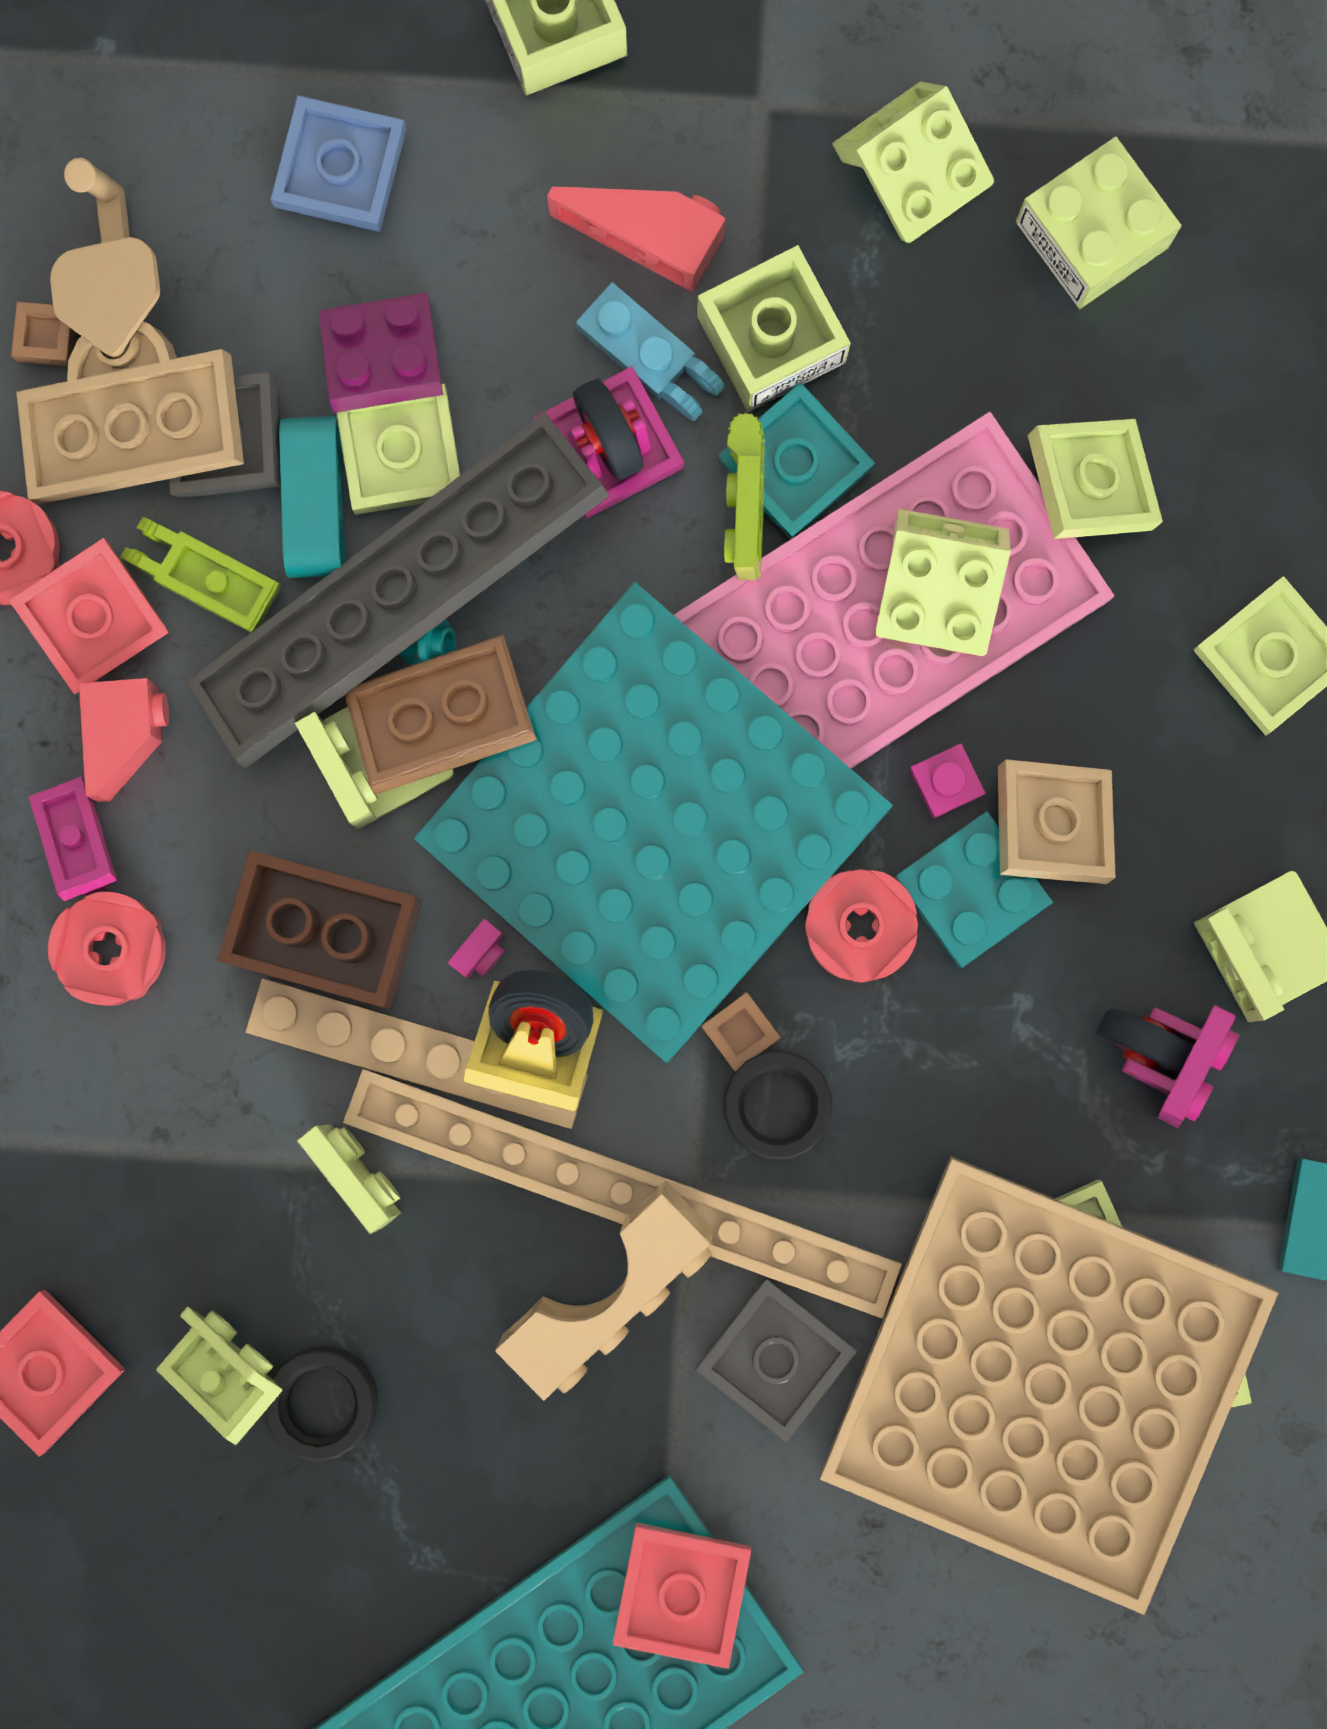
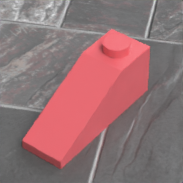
M552 186L547 195L550 216L692 293L725 237L726 218L720 215L721 211L715 204L697 195L692 196L690 199L675 191Z

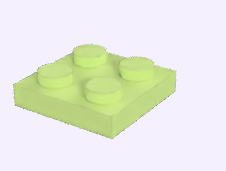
M442 384L444 395L337 413L351 506L355 515L423 504L461 475L445 384Z
M1136 419L1037 425L1028 434L1054 539L1152 531L1163 522Z
M1284 576L1194 649V652L1265 736L1327 687V626Z
M332 1124L315 1126L297 1140L370 1234L385 1227L401 1214V1211L394 1204L401 1198L399 1193L382 1172L379 1171L376 1174H371L359 1159L365 1154L363 1147L345 1126L341 1129L335 1128Z

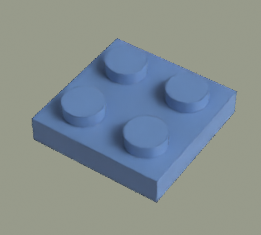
M297 95L270 199L274 208L380 232L407 130L405 120Z

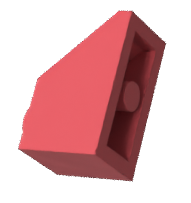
M148 678L79 683L85 794L97 802H110L162 743L161 727L169 725L168 699L165 693H159V687Z

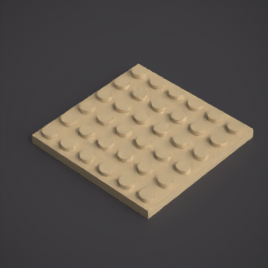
M950 1156L820 1472V1480L1145 1615L1278 1296V1292L1259 1282Z

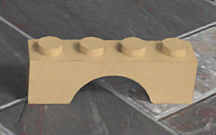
M665 1181L624 1220L620 1235L627 1252L628 1274L620 1287L601 1301L580 1306L558 1303L543 1296L503 1333L495 1351L543 1401L557 1388L563 1394L566 1393L585 1375L588 1368L584 1363L598 1349L606 1355L625 1338L629 1332L625 1326L628 1321L639 1311L645 1316L650 1315L665 1301L670 1294L666 1286L681 1272L688 1278L706 1263L712 1255L708 1247L711 1245L714 1230Z

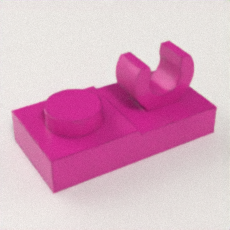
M78 777L29 796L57 895L63 901H66L81 894L88 896L109 889L107 884L117 881V877L94 801L85 794V780L82 777Z

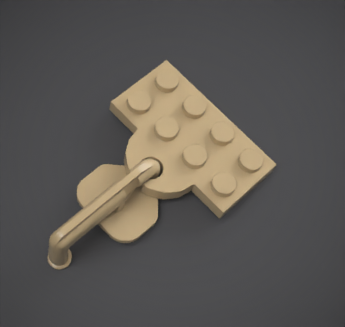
M84 158L70 160L64 170V179L72 190L76 192H89L96 197L101 243L65 252L56 260L51 270L50 282L54 313L59 320L81 335L68 360L67 381L16 392L28 499L40 505L244 464L231 354L223 349L177 358L173 345L162 332L144 322V319L160 296L156 256L151 247L137 238L130 237L126 197L123 187L95 167L89 160Z

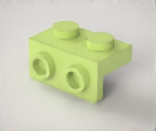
M187 1307L180 1316L192 1328L156 1370L225 1439L237 1445L283 1389L267 1375L273 1365L264 1356L248 1344L241 1350L231 1341L238 1332L227 1321L212 1310L206 1317H203L190 1307Z

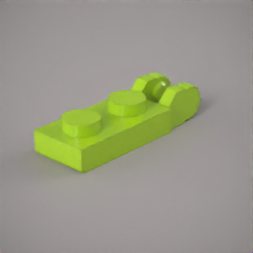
M745 412V414L739 413L737 417H733L734 420L729 422L730 427L728 428L730 434H728L727 445L731 451V458L738 465L737 473H728L727 507L736 508L735 529L726 528L724 556L725 563H734L738 580H758V578H761L765 479V445L763 443H765V438H763L764 432L761 428V422H758V417H754L753 413L747 414Z
M141 518L136 528L148 539L156 543L160 542L169 547L170 550L163 563L159 564L141 551L125 547L120 556L122 561L153 577V580L164 588L249 633L261 626L282 588L278 582L182 531L177 534L150 519Z

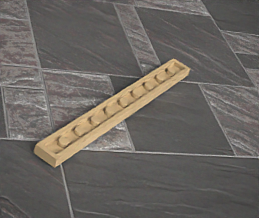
M362 1069L343 1121L347 1125L623 1224L624 1220L641 1203L667 1181L714 1230L711 1245L708 1247L712 1252L711 1257L882 1319L902 1265L900 1262L367 1069Z

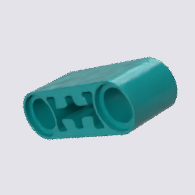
M337 416L281 418L279 441L282 541L285 573L287 578L326 577L335 569L341 568V565L346 562L343 455Z

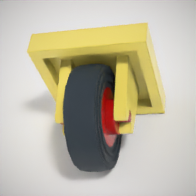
M526 970L514 972L501 979L500 982L494 980L466 1067L464 1082L576 1112L603 1009L593 1007L585 991L571 980L552 972Z

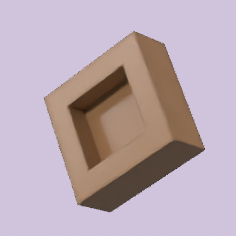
M17 302L11 352L13 359L19 363L68 366V360L74 349L75 331L56 317L53 305Z
M747 992L701 1026L734 1072L748 1059L759 1055L781 1038Z

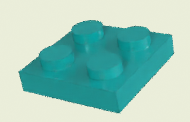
M801 382L758 419V422L762 424L763 438H765V443H763L765 445L763 511L789 540L808 528L874 469L875 462ZM727 446L718 454L717 461L728 473H737L738 465L731 458V451Z
M987 811L894 877L909 892L915 903L916 910L959 969L966 966L1054 903L1036 878L1000 875L999 827Z

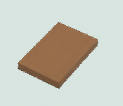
M503 635L359 683L345 694L369 785L375 795L537 740L508 644Z

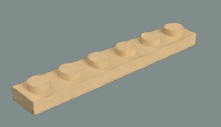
M263 978L245 1032L569 1129H573L589 1075L586 1074L576 1112L464 1082L465 1071L475 1041Z

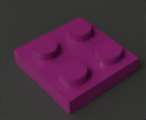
M428 292L318 310L329 401L333 413L444 395Z

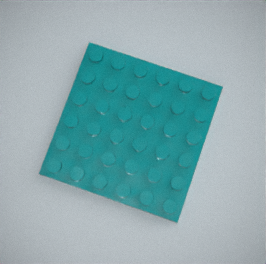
M634 582L527 706L537 740L483 758L414 839L667 1064L893 805L641 586Z

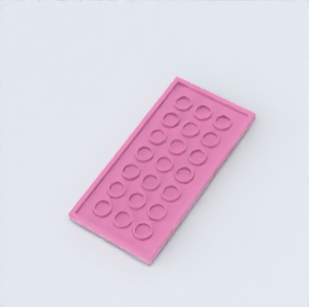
M988 412L764 556L761 563V578H758V580H738L736 574L674 614V616L849 768H853L1111 601L1115 595L1075 537L1054 539L1040 484L992 413ZM898 509L1009 529L1011 552L988 650L984 656L881 638L876 635V624L893 549V533Z

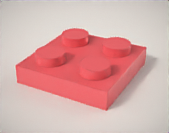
M102 538L9 599L13 608L74 695L79 692V683L95 682L170 632L106 538Z
M46 1290L39 1291L0 1331V1418L39 1457L45 1454L126 1370Z
M636 1523L613 1645L729 1669L751 1555V1546Z

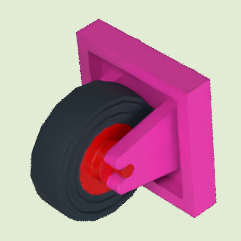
M632 366L603 382L598 378L581 385L573 391L572 398L545 411L609 495L608 498L584 515L586 519L684 469L685 462ZM541 413V414H539L538 416L534 417V420H535L536 418H538L540 415H542L543 413Z
M1215 1005L1203 1029L1155 1007L1149 1017L1143 1016L1142 1018L1112 1008L1104 1015L1096 1033L1102 1041L1124 1054L1123 1058L1127 1061L1123 1067V1072L1168 1095L1157 1118L1176 1128H1179L1185 1117L1194 1122L1199 1117L1213 1089V1086L1203 1082L1210 1067L1221 1071L1240 1036L1229 1030L1236 1016ZM1156 1071H1159V1072H1161V1073H1163V1074H1166V1075H1168V1076L1177 1078V1080L1175 1081V1080H1173V1079H1171V1078H1168V1077H1166V1076H1164V1075H1162V1074H1160V1073H1158V1072H1156Z

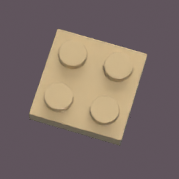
M1007 759L998 766L1000 875L1108 884L1116 878L1112 770Z

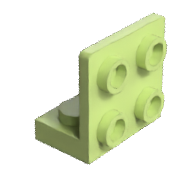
M920 81L832 143L843 163L864 169L900 239L907 243L914 241L994 183V178L948 87Z
M898 509L893 533V549L876 624V635L881 638L984 656L988 650L1011 552L1009 529Z
M348 707L324 720L314 712L295 722L346 818L358 830L454 777V770L450 769L375 795L369 785Z
M1294 871L1281 875L1193 922L1248 1022L1265 1021L1285 1010L1282 1006L1283 1004L1327 981V927L1299 876Z

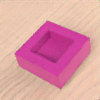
M961 743L909 768V772L933 820L986 794Z
M483 919L448 961V964L469 980L476 972L484 977L505 953V950L499 944L506 936L486 919Z

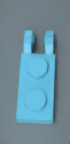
M613 282L576 321V329L623 370L632 366L646 390L658 400L662 397L690 421L694 422L703 411L691 395L674 384L683 372L696 381L703 390L711 393L713 396H718L726 387L725 383L703 361L695 358V353Z

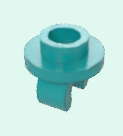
M446 618L419 638L414 645L407 647L398 655L407 663L415 665L456 650L457 644L456 633L450 627Z

